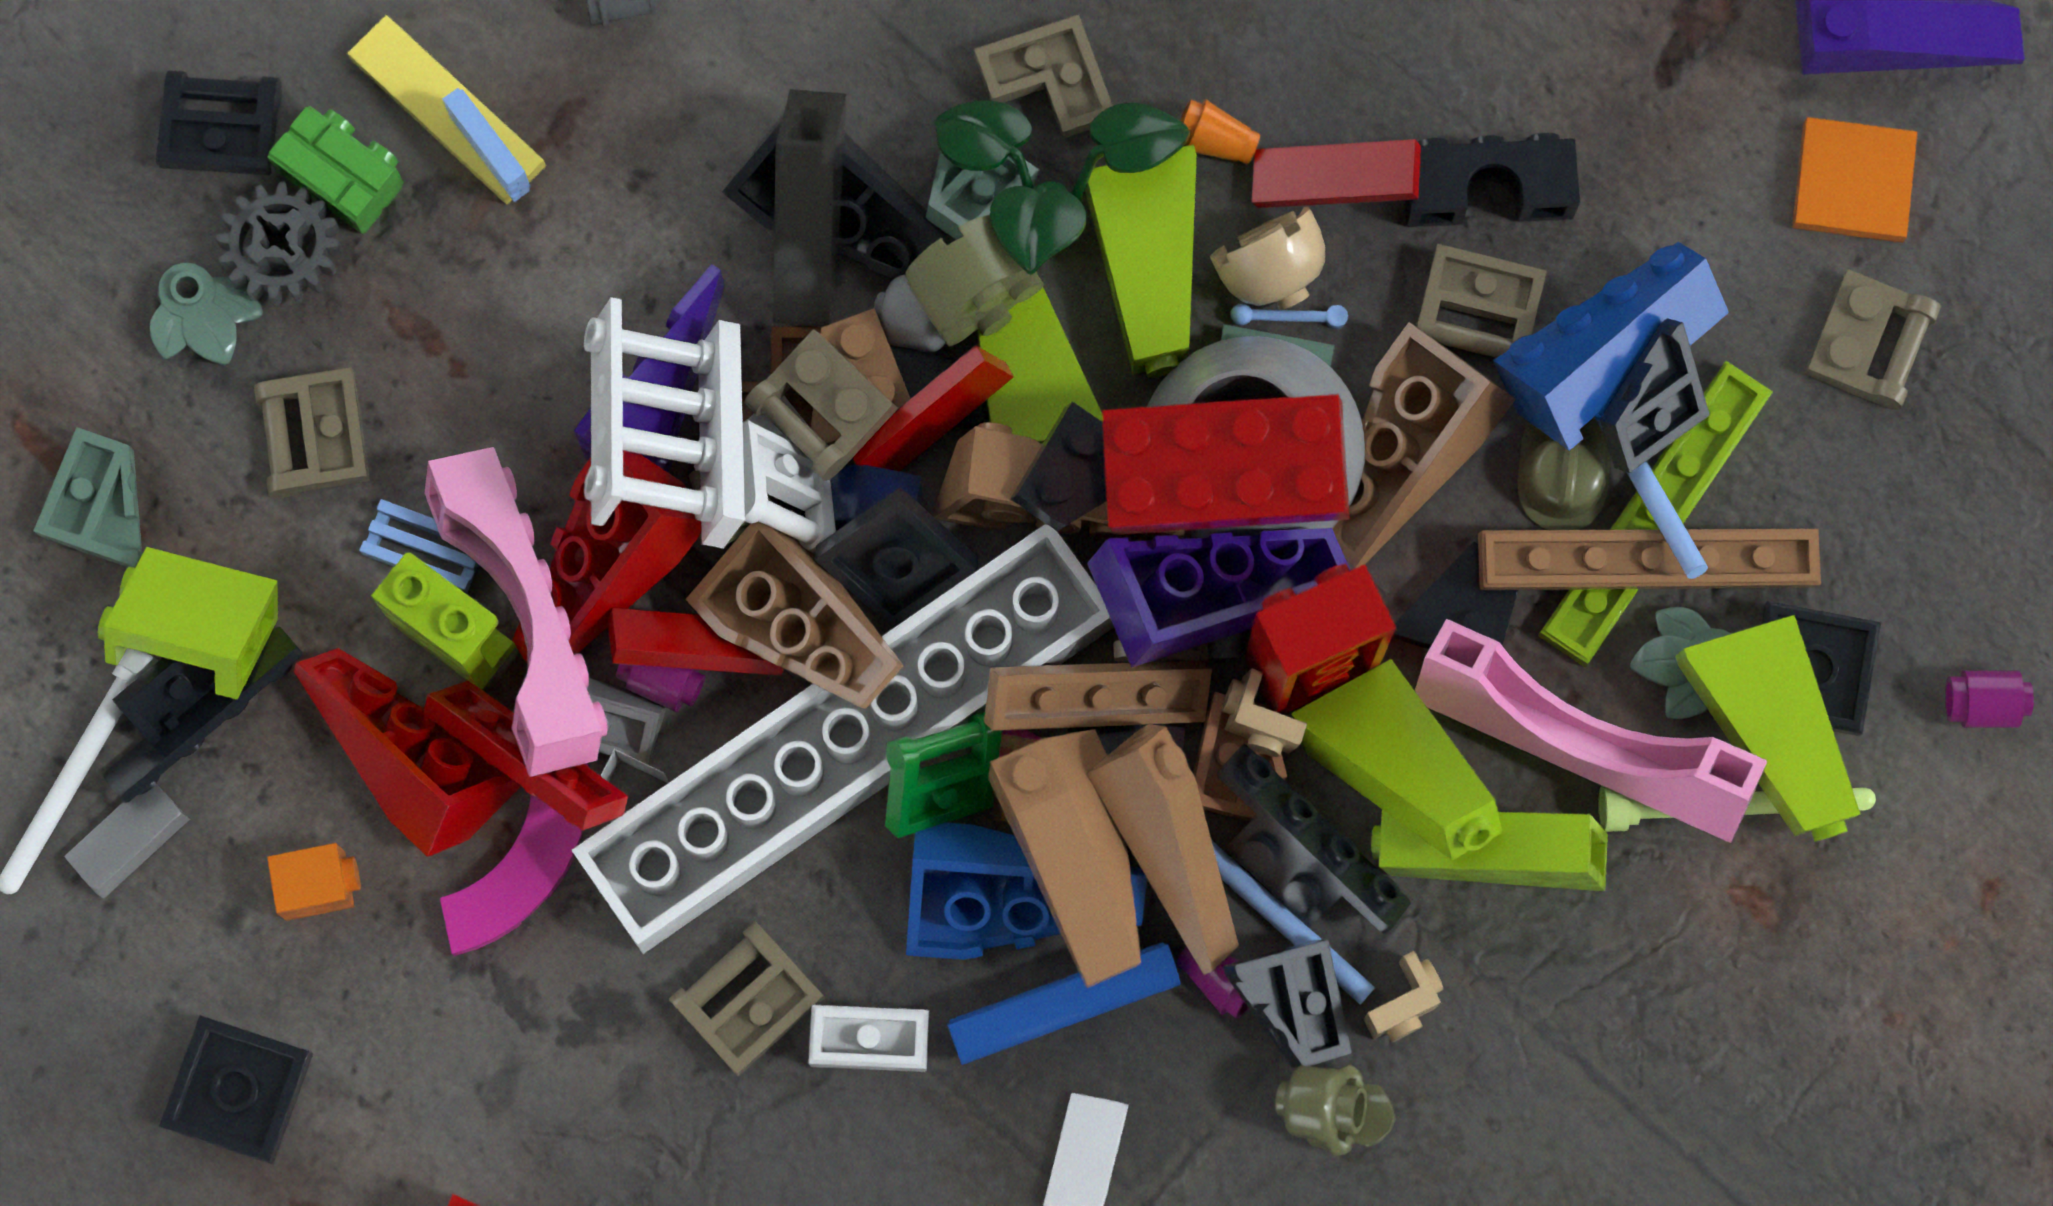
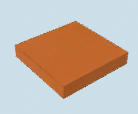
M1806 117L1802 129L1792 228L1903 243L1907 238L1918 131Z

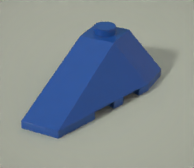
M943 823L915 832L906 944L907 956L965 960L983 956V949L1014 943L1016 949L1035 946L1036 939L1061 934L1015 835L976 825ZM1130 866L1136 924L1139 926L1142 925L1147 877L1141 868Z

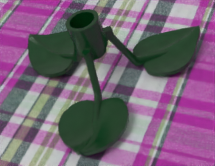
M972 101L957 105L943 112L934 121L937 143L941 153L947 160L959 168L969 171H986L999 167L1006 161L1007 157L1014 161L1022 186L1004 189L994 198L990 207V221L995 235L1005 251L1029 275H1033L1050 257L1072 244L1083 232L1086 226V211L1082 205V195L1094 166L1100 158L1104 157L1107 166L1117 173L1142 172L1168 160L1187 143L1190 137V130L1186 124L1155 107L1140 103H1121L1111 106L1100 112L1090 125L1091 139L1098 146L1093 147L1089 151L1073 191L1069 192L1063 184L1055 181L1043 182L1036 188L1033 186L1022 152L1017 149L1030 140L1032 137V127L1028 119L1016 108L997 101Z

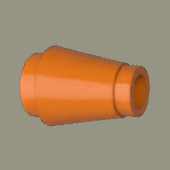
M1190 99L1180 119L1190 130V137L1185 146L1194 145L1197 154L1236 162L1240 161L1247 165L1250 163L1261 134L1251 130L1250 127L1205 99L1203 103H1199Z

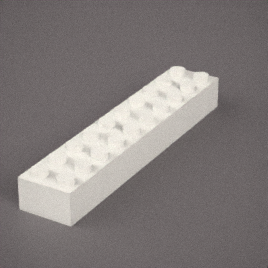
M1044 524L882 636L904 666L866 709L812 684L624 813L623 816H620L572 849V852L643 954L888 785L891 768L886 758V745L889 741L906 736L912 740L966 724L972 715L985 712L991 667L1061 665L1113 629L1114 625L1096 584L1059 533L1049 525Z

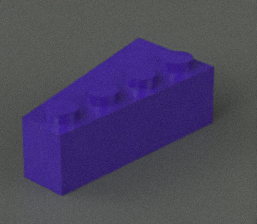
M1332 528L1262 531L1259 535L1233 536L1232 532L1213 533L1208 538L1178 539L1177 535L1155 536L1151 541L1128 542V538H1109L1087 563L1131 668L1253 628L1256 613L1263 610L1261 602L1264 599L1288 588H1293L1297 595L1317 586L1314 579L1326 570L1345 563L1348 566Z

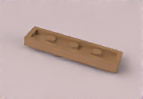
M1203 660L1147 662L1132 668L1130 663L991 667L984 722L992 731L1205 722L1212 668Z

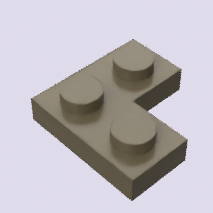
M1079 15L974 49V57L990 101L1004 103L1045 89L1063 139L1090 130V125L1095 117L1103 110L1113 106Z

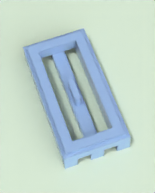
M457 88L442 98L451 120L511 199L515 202L530 191V184L524 169L464 90Z
M381 499L377 507L378 514L375 520L371 521L368 528L370 533L367 540H363L359 550L363 556L394 567L403 555L380 547L379 544L383 537L462 566L464 569L461 576L427 564L464 593L468 594L479 564L467 554L388 526L391 518L440 536L434 518Z

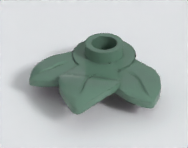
M194 263L175 264L163 273L159 281L158 297L161 305L150 321L152 342L163 359L175 356L188 345L204 359L220 365H228L236 345L235 323H245L260 318L262 316L260 302L250 299L246 285L236 289L229 277H211L203 267ZM182 281H190L196 285L198 292L192 298H183L177 293L176 286Z
M1669 607L1658 610L1655 613V619L1661 636L1653 638L1639 649L1630 662V668L1651 682L1661 686H1669L1665 699V715L1667 719H1689L1704 713L1708 709L1679 668L1675 656L1686 647L1732 633L1724 629L1710 628L1699 613L1685 607Z

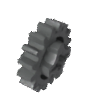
M279 182L276 195L269 196L262 185L256 186L257 200L250 203L246 198L239 196L236 198L241 210L238 216L224 213L222 216V220L230 230V233L216 235L219 247L227 251L218 257L224 271L233 270L229 279L236 289L248 284L247 293L250 299L255 302L262 297L264 292H268L273 306H280L283 294L291 293L292 298L297 304L302 303L303 294L301 289L309 286L312 290L319 293L323 290L318 279L320 273L335 275L337 271L334 263L328 256L342 254L339 240L331 238L340 232L335 218H326L329 210L322 199L310 205L311 196L307 188L302 187L293 197L290 196L285 182ZM287 212V214H272V213ZM250 229L253 232L252 243L245 248L247 254L243 256L244 239ZM266 233H269L274 240L278 239L282 243L288 242L293 256H290L284 249L281 250L275 245L270 246ZM315 233V249L311 258L308 259L305 256L306 246L314 240L312 234ZM272 274H285L286 276L272 277L271 275H272Z

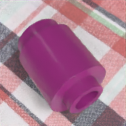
M619 664L616 672V678L627 683V690L674 712H678L683 704L691 707L694 705L706 679V675L699 673L698 669Z
M1963 670L1960 676H1948L1945 709L1948 722H1961L1963 728H2019L2022 724L2023 716L2032 715L2034 705L2032 683L2023 682L2019 670Z

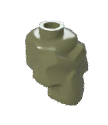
M1352 1064L1341 1068H1318L1301 1065L1294 1071L1289 1082H1281L1277 1091L1276 1113L1278 1116L1284 1117L1286 1130L1291 1135L1306 1138L1311 1146L1327 1150L1333 1156L1344 1155L1350 1152L1354 1143L1371 1147L1381 1142L1390 1133L1395 1123V1111L1386 1092L1380 1085L1364 1084V1076Z

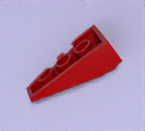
M623 451L624 477L686 488L682 481L641 454ZM591 457L575 478L569 496L576 501L565 528L556 527L550 545L556 548L549 567L552 578V592L550 594L555 607L562 606L566 611L570 625V639L568 641L573 655L578 654L608 627L611 608L628 609L682 560L701 534V521L696 520L693 513L624 500L619 502L603 526L592 524L591 500H587L584 494L586 476L591 467ZM519 622L512 641L528 664L527 646L521 623Z
M336 648L296 663L293 672L389 821L427 857L468 841L521 787L520 784L497 767L488 764L482 756L459 739L450 736L444 728L423 714L424 708L398 694L396 692L398 689L396 681L345 651Z

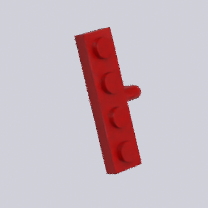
M470 681L427 694L423 714L444 728L450 736L459 739L482 756L488 764L497 767L520 784L527 793L539 798L571 825L577 826L583 831L624 815L628 795L585 764L530 777L512 730L514 713Z

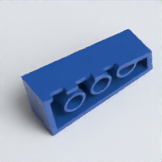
M1677 242L1674 245L1655 251L1650 256L1649 261L1627 275L1613 278L1604 285L1602 291L1580 305L1566 308L1558 314L1555 321L1535 334L1519 338L1512 343L1508 351L1495 358L1493 362L1507 392L1516 398L1513 406L1517 414L1570 451L1583 439L1580 429L1593 417L1600 421L1661 322L1667 318L1683 322L1691 346L1729 312L1707 259L1682 243Z

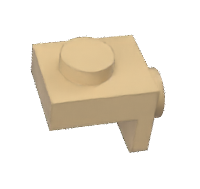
M1252 668L1243 676L1241 681L1233 679L1230 683L1222 705V711L1230 714L1225 730L1249 739L1247 746L1259 753L1274 757H1280L1282 751L1289 754L1300 746L1307 723L1253 704L1263 672Z
M1414 951L1404 955L1399 961L1412 991L1368 1012L1363 1019L1373 1040L1387 1033L1391 1042H1394L1423 1027L1418 1017L1436 1009L1441 1003L1436 993L1442 991L1443 986L1435 968L1428 959L1420 962Z

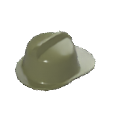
M1594 417L1580 429L1583 439L1570 451L1530 422H1526L1520 448L1517 480L1518 498L1527 517L1540 528L1547 530H1579L1591 524L1603 509L1608 492L1611 456L1604 433Z

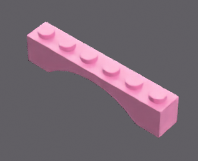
M494 447L428 461L424 493L441 539L466 553L491 575L507 595L521 623L527 646L528 672L516 698L512 730L529 776L597 761L601 737L607 735L605 713L599 702H591L587 691L589 676L586 663L580 653L573 655L568 641L570 639L569 620L565 609L562 606L555 607L550 594L552 592L550 570L547 562L544 559L537 560L532 547L534 545L532 523L527 513L519 514L515 503L517 498L516 483L509 467H501Z
M1448 619L1444 622L1425 656L1415 688V692L1427 708L1729 843L1734 838L1767 763V760L1715 737L1691 739L1658 737L1626 730L1596 719L1565 703L1536 682L1513 660L1500 642Z

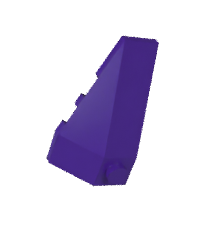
M1795 0L1802 75L2022 64L2025 60L2018 7L1991 0Z
M711 264L673 308L666 322V327L670 330L663 338L697 344L699 340L706 339L711 332L725 287L722 272L719 268ZM638 356L633 367V373L629 377L622 373V377L692 391L697 374L693 372L691 366ZM622 401L623 427L678 437L685 413ZM591 408L574 430L587 460L591 457ZM641 454L667 472H669L674 461Z

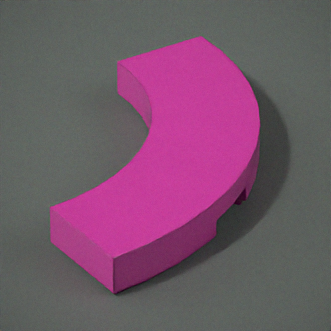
M530 795V804L521 832L504 859L476 883L454 894L440 898L452 955L464 954L500 939L519 927L522 921L530 916L548 897L550 898L564 879L575 859L572 849L579 845L583 831L577 826L568 823L562 815L539 798Z

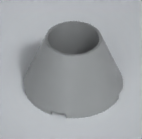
M1246 336L1221 340L1199 349L1182 360L1177 367L1167 374L1153 393L1147 407L1224 402L1244 394H1261L1273 398L1339 394L1343 403L1349 506L1351 505L1361 481L1365 462V442L1361 417L1357 405L1342 379L1329 365L1310 351L1296 344L1270 337ZM1339 520L1185 530L1182 539L1208 538L1213 533L1232 532L1233 536L1259 535L1262 531L1333 528Z

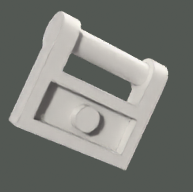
M747 421L743 424L745 522L753 524L759 521L798 539L804 549L815 554L816 545L836 532L830 480L824 481L812 470L813 462L794 443ZM767 494L805 511V517L768 501Z

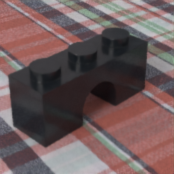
M1546 132L1530 135L1526 138V141L1504 142V138L1497 135L1479 136L1472 139L1470 143L1448 144V140L1444 138H1426L1417 141L1421 145L1419 196L1415 200H1405L1406 226L1462 225L1468 209L1467 190L1474 184L1483 181L1500 183L1512 193L1516 202L1517 222L1573 220L1580 205L1575 138L1560 139L1558 134Z

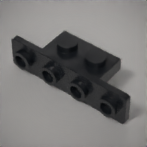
M276 627L271 632L238 700L215 694L214 670L162 657L112 699L123 714L146 738L104 773L103 777L124 803L130 802L137 795L148 792L157 784L160 776L182 757H187L196 752L203 744L205 737L224 721L242 713L247 707L249 700L270 682L283 678L291 670L293 663L302 656L303 652L281 627Z
M1243 744L1217 772V776L1256 815L1224 848L1307 927L1311 926L1343 896L1381 933L1386 934L1410 906L1409 898L1401 892L1395 881L1383 875L1362 855L1348 837L1341 835L1321 816L1306 797L1299 795L1281 778L1265 758L1257 755L1246 744Z

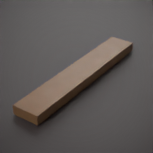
M1686 529L1708 566L1705 573L1699 577L1689 579L1660 530L1481 531L1478 533L1480 590L1816 588L1821 585L1818 529Z

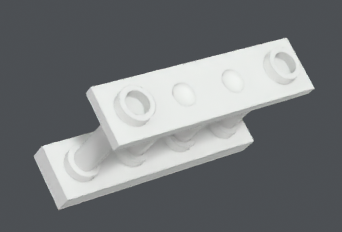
M611 297L597 318L592 317L589 320L584 337L585 351L591 352V467L586 476L584 494L587 500H591L592 524L603 526L621 500L693 513L696 520L701 521L702 544L724 548L745 521L740 324L718 320L706 339L699 340L697 344L622 329V300ZM622 353L691 366L693 372L699 374L698 392H692L623 378ZM622 401L693 415L694 421L699 422V441L623 427ZM623 451L694 464L695 470L700 471L701 488L697 491L624 477Z

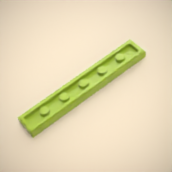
M1727 361L1724 362L1704 392L1710 416L1669 444L1651 469L1683 524L1773 393L1772 390ZM1636 491L1610 530L1660 529ZM1639 589L1569 590L1538 637L1586 668Z

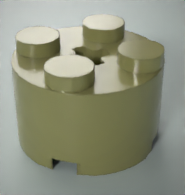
M990 215L978 217L957 227L963 237L948 245L944 243L942 238L938 239L925 249L906 271L905 277L908 280L907 284L911 292L949 346L963 341L977 330H980L983 336H989L999 331L1012 319L1008 310L1017 303L1034 296L1044 285L1037 272L1029 275L1005 251L992 228Z

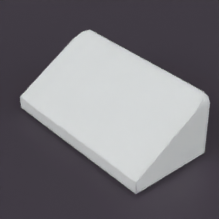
M812 1005L809 1065L811 1067L927 1072L929 1010Z
M1071 1093L1043 1206H1104L1128 1104Z

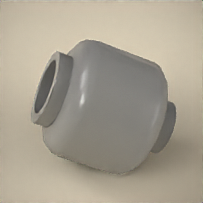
M900 275L891 281L886 292H880L877 295L874 303L875 311L889 345L936 352L944 346L945 340L911 292L905 275Z

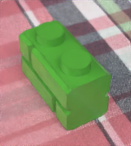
M309 105V107L304 108L291 124L290 130L285 132L269 151L268 159L276 172L299 189L302 187L307 188L313 199L316 201L322 199L326 203L328 210L361 234L366 233L381 215L382 209L387 207L402 189L404 182L398 169L395 168L399 161L381 144L372 141L366 147L351 135L354 133L355 128L335 111L328 109L323 116Z

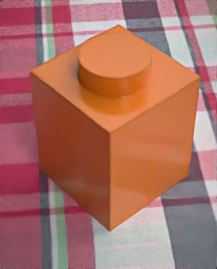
M337 843L267 856L276 913L286 921L355 907L352 892L361 890L358 865L355 857H346L345 851Z

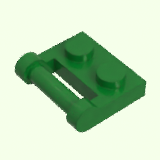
M985 712L972 715L966 724L914 740L906 736L887 743L886 758L891 770L885 827L897 838L993 807L995 792L988 777L990 762L999 758L1001 730L992 731L984 722ZM972 746V751L969 754L919 769L920 762Z

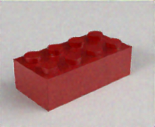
M1339 394L1102 410L1108 527L1116 535L1349 520L1343 403Z
M1346 563L1335 566L1319 574L1314 579L1317 586L1297 595L1293 588L1284 589L1261 602L1263 610L1256 613L1244 661L1249 670L1253 668L1263 672L1258 690L1265 705L1271 707V711L1286 715L1308 705L1380 665L1396 626L1365 564L1349 570Z

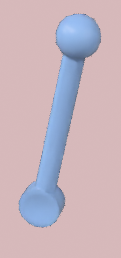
M1241 303L1235 305L1230 314L1232 321L1241 326L1248 324L1251 320L1325 322L1331 329H1340L1346 324L1348 319L1346 309L1340 305H1333L1327 311L1251 309L1248 305Z

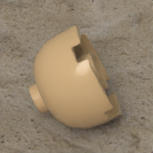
M1304 207L1298 217L1294 211H1291L1237 237L1241 245L1240 248L1228 253L1223 245L1210 255V259L1220 279L1229 292L1239 300L1255 306L1275 302L1279 310H1284L1309 297L1306 286L1320 275L1325 263V243L1310 208Z

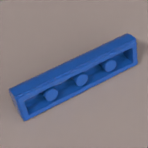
M1160 942L1140 949L1141 964L1092 987L1086 988L1078 972L949 1019V1023H946L961 1065L1180 986V978L1168 944Z

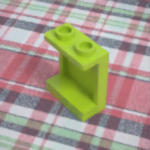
M146 547L136 567L129 566L126 569L120 585V596L114 607L107 606L104 609L98 626V638L104 640L106 663L117 666L126 649L130 648L214 670L215 694L238 700L278 620V581Z
M410 552L405 553L371 595L394 627L466 681H470L480 689L485 687L516 647L513 641L495 629L498 625V619L494 614Z

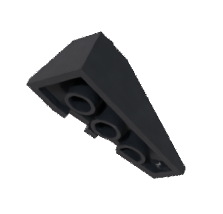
M801 95L795 99L765 135L722 191L724 195L766 229L781 235L787 233L816 245V249L831 255L834 252L867 265L869 270L891 279H895L900 275H906V271L912 262L938 239L942 238L946 245L956 240L925 218L927 211L850 136Z

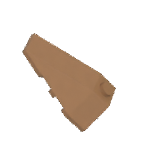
M1408 322L1373 373L1369 387L1373 388V392L1363 420L1361 419L1365 442V462L1361 481L1356 495L1349 506V520H1339L1332 528L1345 559L1356 568L1366 564L1483 445L1516 400V398L1410 322Z
M981 423L978 427H974L957 441L934 506L933 517L938 520L999 531H1006V523H1035L1037 528L1046 524L1010 500L1042 444L1029 437L1012 434V428L1003 424ZM1107 502L1057 531L1059 534L1078 533L1080 529H1089V537L1098 542H1105L1109 538H1128V542L1151 541L1155 536L1177 535L1178 539L1184 537L1185 530L1116 535L1108 527Z
M759 521L750 524L690 593L686 601L719 637L761 656V658L805 678L807 681L866 709L904 665L843 585L814 560V553L804 549L798 539Z
M1148 724L1135 732L1086 774L1202 973L1207 974L1222 963L1239 944L1195 777L1187 765L1183 751L1175 744L1166 727Z
M1095 729L1044 738L991 761L988 777L1086 988L1141 964L1127 843L1086 774L1107 757Z

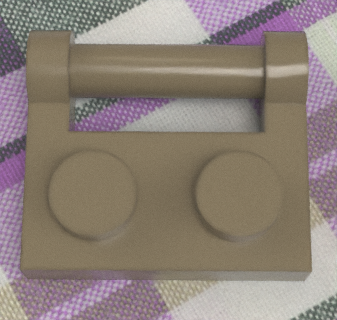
M1437 244L1416 327L1441 345L1497 358L1508 351L1512 343L1519 338L1532 335L1547 271ZM1439 306L1515 325L1512 339L1438 321L1436 318Z
M1847 269L1841 279L1804 375L1880 406L1894 410L1902 409L1908 391L1904 388L1927 327L1928 325L1935 324L1941 310V305L1929 297L1918 294L1911 295ZM1893 312L1907 319L1883 379H1876L1868 376L1867 372L1890 314Z
M815 329L804 338L766 380L760 382L751 390L744 402L756 416L764 415L813 462L812 470L824 481L833 478L898 409ZM791 387L842 434L834 444L829 446L781 400V397Z
M352 367L268 380L254 385L255 403L262 406L271 473L270 476L266 477L269 497L285 498L305 491L370 481L356 376ZM299 399L308 468L293 471L284 403L289 400Z
M756 921L742 932L745 938L686 991L680 988L668 999L737 1076H740L811 1011L812 1005H818L824 999V995ZM761 954L771 966L710 1019L701 1008Z

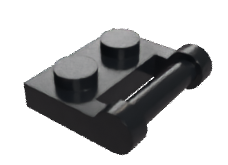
M168 70L164 83L156 163L158 166L166 169L271 175L272 164L268 159V155L275 142L277 114L282 98L281 79L279 77L262 76L260 82L194 78L188 77L185 71ZM187 99L257 104L256 114L185 110L184 104Z

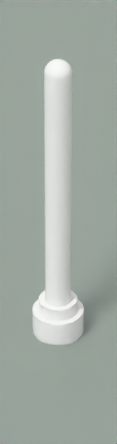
M130 648L126 649L122 659L112 673L116 676L115 681L0 874V891L2 893L13 894L19 890L123 712L112 699L159 661L158 659L145 652Z

